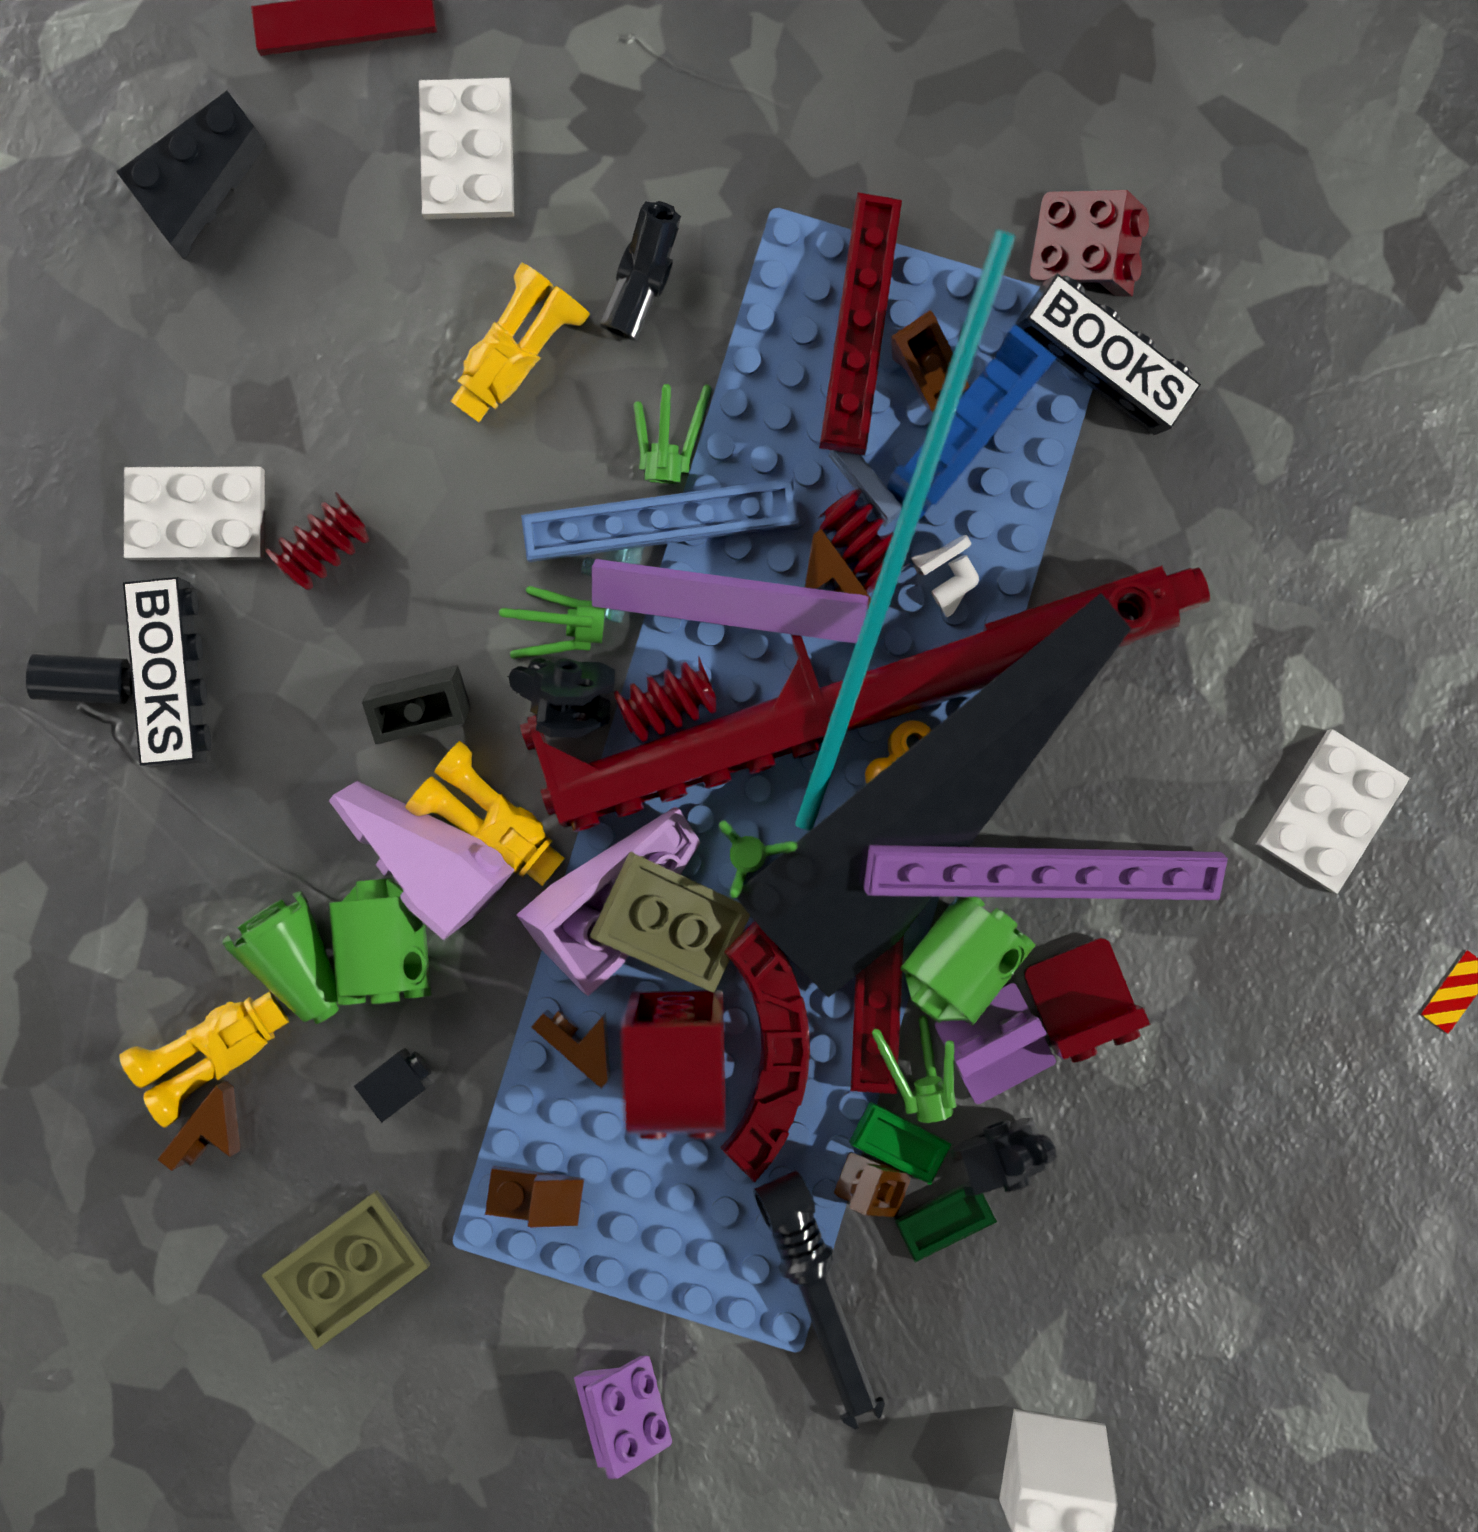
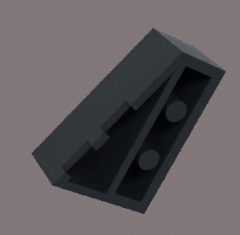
M226 90L116 172L169 244L185 260L193 249L191 247L193 241L206 223L210 225L217 215L216 209L231 189L235 190L265 148L266 143Z

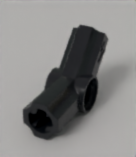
M645 201L640 208L632 241L628 244L617 270L616 281L618 282L600 323L602 328L615 336L637 342L655 297L659 298L667 284L673 266V260L669 257L681 220V215L675 211L674 206L662 201Z

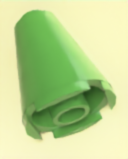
M300 891L292 894L297 902L286 906L282 899L275 902L238 926L237 928L242 934L238 939L233 942L231 937L227 935L223 939L222 944L233 957L303 1022L313 1019L315 1024H319L339 1010L336 1004L338 1002L336 978L308 900L303 892Z

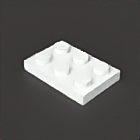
M510 79L419 80L422 215L424 219L514 217Z
M124 467L125 559H264L265 470L262 467Z
M1327 730L1256 845L1331 893L1338 894L1410 778L1335 730Z

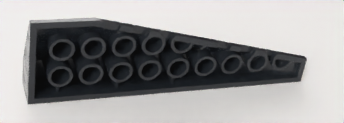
M1098 594L797 841V848L794 851L783 853L742 887L737 900L763 932L828 998L897 943L932 897L868 896L864 890L870 845L969 847L1130 632V626L1103 594Z

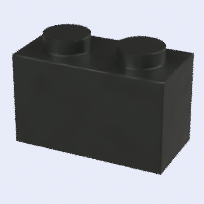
M458 665L370 686L362 700L375 745L463 724L471 708Z

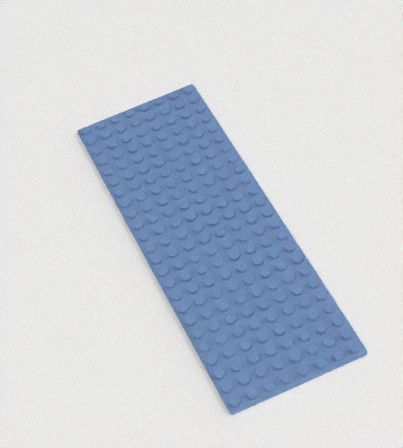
M774 208L770 211L683 493L793 478L799 526L669 543L666 546L660 568L798 587L805 586L813 534L819 530V527L826 518L818 519V517L837 500L855 490L829 457L830 450L819 448L851 229L782 208ZM896 243L867 450L865 456L861 455L886 487L897 466L900 464L904 467L923 445L934 412H931L924 406L907 371L893 361L891 336L930 310L934 313L953 353H955L983 269ZM1002 275L966 379L969 386L973 384L988 363L995 357L1008 331L1020 317L1040 286ZM1054 360L936 505H932L925 515L918 520L903 564H909V566L900 572L867 671L980 633L987 623L1026 611L1093 390L1092 387L1058 361ZM967 388L966 390H964V391L962 392L961 397L964 395V393H965L969 388ZM859 497L855 504L862 506L866 503ZM872 510L867 516L868 521L878 519ZM900 513L887 526H881L878 531L879 536L894 532ZM836 531L826 534L830 542L837 533ZM961 536H968L972 544L967 549L926 575L917 573L911 557L942 548ZM845 546L836 550L842 557L848 547ZM967 555L978 573L979 582L973 589L965 593L955 612L951 616L945 617L941 608L934 600L931 591L955 576L948 563L958 557ZM855 561L847 565L853 572L859 562ZM870 576L858 578L863 587ZM830 583L822 590L833 591L835 588ZM873 592L868 593L869 596L872 598ZM645 614L621 695L626 700L630 699V684L635 683L643 693L647 692V677L652 676L660 686L664 685V670L669 669L678 679L681 678V663L687 662L694 671H698L699 656L715 693L717 710L711 714L700 704V717L696 721L683 711V724L679 728L666 718L665 734H658L650 725L648 726L649 739L642 742L634 733H630L617 705L601 759L779 697L798 660L790 634ZM802 636L819 688L844 680L856 643ZM980 691L846 732L814 827L866 785V767L874 759L887 758L890 755L888 752V739L891 732L897 726L906 721L916 720L925 723L933 730ZM909 735L906 740L908 748L910 749L920 740L914 735ZM819 752L800 759H793L792 753L774 759L776 764L774 767L754 774H749L748 768L731 773V781L716 787L705 788L704 782L686 788L688 795L674 801L661 803L660 797L643 802L644 809L632 815L617 817L616 812L598 817L599 825L578 832L565 875L673 807H677L681 810L701 842L681 875L739 902L737 898L730 896L731 885L737 868L730 859L732 843L719 828V823L726 821L740 837L753 836L759 839L764 846L791 841L796 843L810 832L797 827L795 822ZM782 854L766 856V860L759 870L751 873L747 872L743 886ZM940 896L931 897L905 932L903 964L929 932ZM751 916L743 932L754 922ZM541 951L453 1236L454 1246L460 1250L787 1351H801L812 1320L799 1286L791 1283L789 1279L782 1277L778 1267L782 1261L780 1253L773 1239L772 1232L767 1227L757 1206L753 1189L797 1170L812 1197L815 1206L814 1218L818 1225L817 1228L821 1232V1238L825 1244L834 1248L848 1202L837 1197L834 1194V1190L848 1154L856 1153L862 1155L863 1152L852 1146L849 1140L869 1102L877 1104L880 1093L850 1091L856 976L828 998L785 954L792 967L800 994L805 1002L810 1038L809 1071L801 1106H798L794 1121L788 1131L789 1135L771 1165L754 1183L720 1148L733 1133L750 1104L757 1084L761 1061V1031L756 1007L745 980L731 960H729L716 990H723L725 1132H716L714 1137L704 1139L689 1138L687 1133H667L665 1138L647 1140L639 1138L638 1134H626L622 1023L631 992L706 989L629 955L624 964L587 996ZM903 971L900 1026L910 996L906 976ZM547 1009L553 1015L560 1010L573 1020L579 1027L575 1034L581 1039L585 1037L606 1012L610 1078L602 1089L531 1028ZM493 1166L585 1178L578 1226L531 1228L527 1227V1220L485 1215L491 1168Z

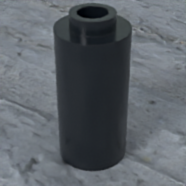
M33 654L27 664L26 689L28 696L33 700L125 704L128 701L129 695H133L131 667L126 658Z

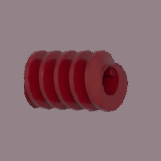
M858 488L837 500L820 514L818 519L826 518L819 527V530L822 529L825 535L837 532L831 543L835 549L848 547L842 558L846 564L855 561L859 562L853 570V574L857 579L870 576L864 585V589L867 593L874 592L894 532L879 536L878 531L885 520L883 517L872 521L867 520V516L874 505L872 503L862 506L855 504L863 492L861 488ZM909 564L903 565L901 571L909 566Z
M337 491L335 495L339 504L338 508L323 502L320 504L325 516L323 520L310 513L306 516L311 527L309 532L297 525L292 528L297 542L292 543L280 537L278 541L283 551L281 555L268 548L266 549L269 557L286 577L295 585L297 584L306 590L313 588L309 575L310 572L323 579L327 576L324 561L335 567L341 565L338 549L349 555L355 553L351 538L354 537L365 544L369 542V536L365 528L366 525Z
M699 656L698 671H694L687 662L681 663V678L679 679L669 669L664 670V685L662 686L652 676L647 677V692L645 693L635 683L630 684V699L628 700L617 690L614 691L616 701L630 733H634L642 742L649 739L648 726L650 725L658 734H665L666 718L679 728L683 724V711L696 721L700 717V704L711 714L717 710L716 696Z

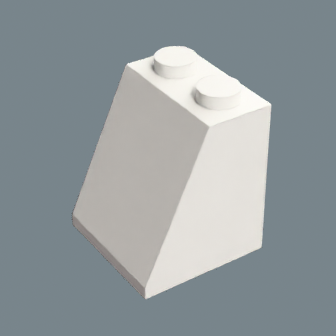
M1020 1409L1013 1410L999 1498L1012 1532L1113 1531L1117 1502L1107 1431L1104 1423Z

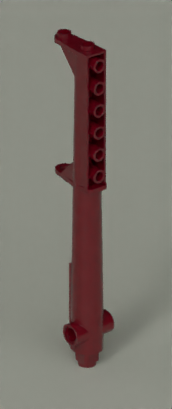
M1159 566L987 623L980 633L867 671L846 732L982 690L1100 593L1103 594L1117 612L1118 610L1126 611L1133 618V620L1123 618L1131 630L1119 647L1127 646L1137 640L1179 627L1180 613L1198 608L1200 605L1210 602V591L1206 578L1199 567L1188 568L1166 575L1163 566ZM790 634L798 660L779 697L588 764L548 745L545 735L536 730L537 715L527 717L528 722L520 724V729L528 751L536 749L547 788L540 791L548 815L556 814L561 826L564 828L572 826L573 832H579L599 825L598 817L616 812L617 817L632 815L644 809L643 802L660 797L661 803L674 801L688 795L686 790L688 787L703 782L705 788L716 787L731 781V773L748 768L749 774H754L774 767L776 765L774 759L792 753L793 759H800L819 752L818 744H821L824 740L844 680L819 688L802 636Z

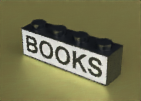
M1057 273L1043 282L1015 322V325L1054 355L1056 361L1153 435L1172 429L1201 386L1199 382L1191 377L1190 369L1180 361L1168 359L1155 349V342L1147 335L1138 331L1133 332L1120 322L1121 318L1114 309L1105 304L1095 303L1084 294L1083 286L1073 278L1061 276Z
M180 577L123 582L139 764L146 767H161L207 762L206 751L211 750V733L208 724H203L201 707L207 704V689L204 679L199 678L197 661L203 658V645L199 633L194 632L193 615H198L199 612L197 592L195 588H190V582Z

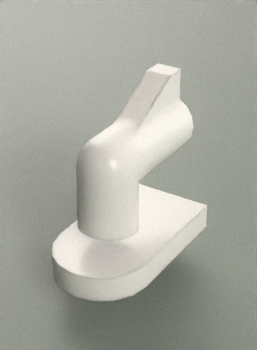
M964 535L942 548L911 557L917 573L926 575L967 549L972 543L968 536ZM967 555L949 562L948 565L955 576L931 591L934 600L941 608L945 617H949L955 612L965 593L973 589L979 582L978 573Z

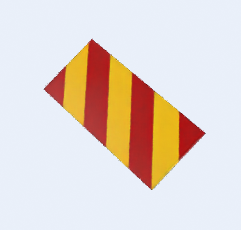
M1466 950L1421 1013L1422 1016L1447 1034L1450 1033L1478 994V957Z

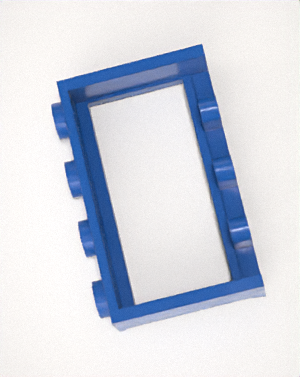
M1015 324L1008 331L995 357L988 363L986 368L959 400L919 519L925 515L932 505H936L1056 359L1054 355ZM923 445L904 467L900 464L897 466L887 485V489L902 505L904 504Z

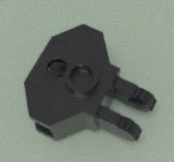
M540 657L530 661L531 663L527 668L518 666L511 669L509 676H507L512 691L531 701L530 712L537 715L536 730L550 738H579L609 723L610 701L600 696V694L613 692L615 669L602 662H578L564 658L553 663Z
M1033 1117L1021 1118L1012 1122L1004 1120L993 1123L983 1128V1133L959 1143L950 1151L953 1160H963L970 1179L963 1186L966 1196H976L1001 1187L1004 1188L1005 1192L1022 1189L1031 1184L1030 1176L1045 1170V1165L1055 1161L1057 1157L1056 1147L1051 1138L1038 1133Z

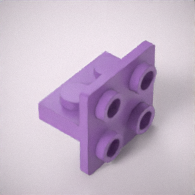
M1012 982L1003 986L973 1026L963 1020L941 1021L934 1024L944 1046L948 1040L954 1042V1065L976 1104H981L1056 1063V1059L1044 1038L1047 1033L1039 1018L1031 1014L1017 985Z
M639 1356L620 1368L590 1370L574 1377L598 1468L605 1467L609 1479L622 1477L672 1444L669 1425L649 1356Z

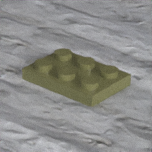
M630 851L590 937L714 993L730 960L724 951L743 933L750 914L740 902Z
M376 1190L262 1274V1277L316 1351L426 1270L431 1263L378 1190Z

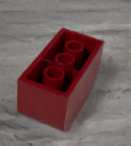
M708 990L631 992L622 1023L623 1096L626 1134H638V1137L641 1139L656 1140L667 1137V1133H687L689 1138L704 1139L714 1137L716 1132H725L723 990H715L714 993Z

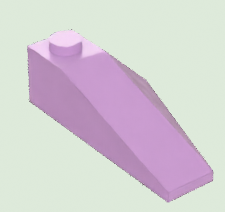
M359 781L335 793L329 800L357 840L371 845L380 857L376 866L384 876L392 874L404 890L400 898L406 907L442 940L446 939L485 909L514 872V869L504 861L502 855L496 849L487 846L481 839L428 814L416 816L405 808V803Z
M673 807L551 884L517 914V917L540 949L585 995L589 996L614 974L629 956L590 937L629 852L631 851L681 875L701 842L681 810Z

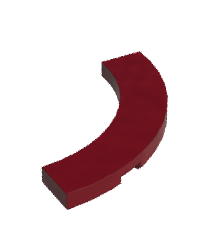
M754 921L724 953L745 980L756 1007L761 1031L760 1070L752 1099L743 1118L720 1148L755 1183L771 1165L789 1135L788 1131L794 1121L798 1106L802 1104L809 1071L810 1038L805 1002L800 994L792 967L783 951Z

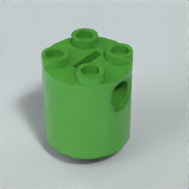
M393 878L356 881V886L342 901L329 903L338 1005L365 1003V995H370L371 1004L400 1001V991L404 992V998L432 995L426 925L401 900L400 895L404 890L394 882Z
M956 897L901 966V970L906 976L911 1001L939 1023L941 1021L963 1020L973 1026L1035 947V943L1016 929L1018 924L1011 917L998 908H995L990 913L983 908L985 903L979 897Z

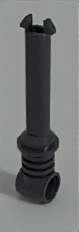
M795 1170L754 1188L753 1193L757 1206L767 1227L772 1232L773 1239L782 1260L778 1266L782 1277L789 1279L791 1283L799 1286L846 1411V1413L840 1415L842 1422L856 1430L859 1427L855 1417L872 1409L874 1415L878 1419L881 1418L885 1402L881 1396L875 1399L829 1276L835 1254L832 1246L825 1244L821 1238V1232L817 1228L818 1225L814 1218L815 1206L802 1176Z

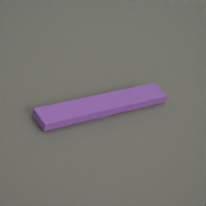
M596 559L592 565L593 607L849 643L857 642L868 610L869 596L601 559Z

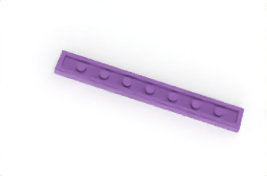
M870 845L864 890L868 896L1219 900L1228 858L1222 852Z

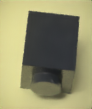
M404 1048L355 1084L354 1087L382 1123L433 1083L427 1077L431 1074V1070L425 1060L416 1051L410 1054Z

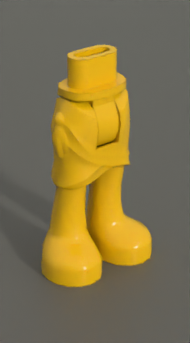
M523 262L519 265L513 277L516 289L498 322H493L483 340L470 349L467 358L463 361L464 369L462 376L457 380L461 387L450 400V402L477 422L481 421L490 407L496 410L499 406L497 402L502 404L519 388L530 370L541 359L538 356L539 352L557 329L564 324L580 326L590 316L588 310L558 286L554 287L547 278ZM547 297L539 314L517 344L513 338L514 334L532 309Z
M461 741L457 742L438 764L434 773L458 788L487 812L485 820L483 821L433 776H430L407 802L405 808L416 816L430 813L438 814L460 830L481 839L487 846L496 849L502 855L504 861L514 869L513 873L516 874L519 871L518 875L522 878L527 874L543 886L565 858L550 846L553 840L549 837L547 838L542 822L538 821L530 811L516 807L502 793L498 794L473 769L472 752Z
M269 991L255 1001L249 997L244 1002H227L225 1005L213 1009L206 1016L205 1021L187 1030L185 1035L155 1050L134 1046L120 1053L119 1059L129 1079L137 1087L144 1088L198 1051H201L206 1056V1058L182 1073L154 1086L144 1093L143 1098L150 1114L160 1126L166 1128L180 1117L182 1104L190 1094L215 1077L217 1080H220L228 1075L229 1071L255 1056L268 1043L267 1041L275 1038L273 1032L289 1023V1019L274 994Z

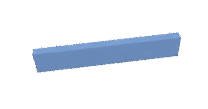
M793 478L521 515L528 562L799 526Z

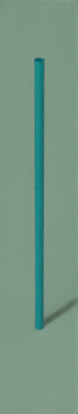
M996 230L795 822V825L801 829L811 831L814 827L1015 239V235Z

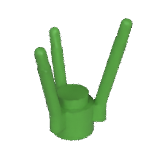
M669 384L662 386L658 443L651 445V452L643 405L640 401L634 403L640 450L639 470L645 471V481L679 484L681 483V473L689 474L690 457L707 408L712 389L710 385H705L702 389L681 455L678 454V445L669 444L671 386Z
M528 586L526 588L527 594L573 609H568V614L501 608L499 610V615L505 618L567 625L566 636L575 637L574 640L512 650L510 657L513 659L570 650L590 651L591 643L602 644L605 608L593 607L592 601L578 600L545 589Z
M721 821L719 828L732 843L730 859L737 868L731 885L730 896L732 898L739 896L747 872L751 873L759 870L763 866L766 856L794 851L797 848L796 843L791 841L764 846L759 839L753 836L740 837L726 821Z
M925 1015L919 1017L920 1037L927 1077L915 1081V1089L911 1092L881 1031L874 1029L872 1036L903 1097L906 1113H916L917 1120L922 1123L938 1122L952 1116V1108L957 1106L954 1095V1042L948 1040L945 1043L943 1084L942 1078L936 1075L928 1019Z

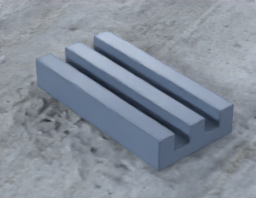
M830 450L829 457L853 488L862 489L863 492L860 497L866 504L872 503L874 505L872 512L877 518L883 517L885 520L883 526H887L896 519L901 511V505L861 455Z

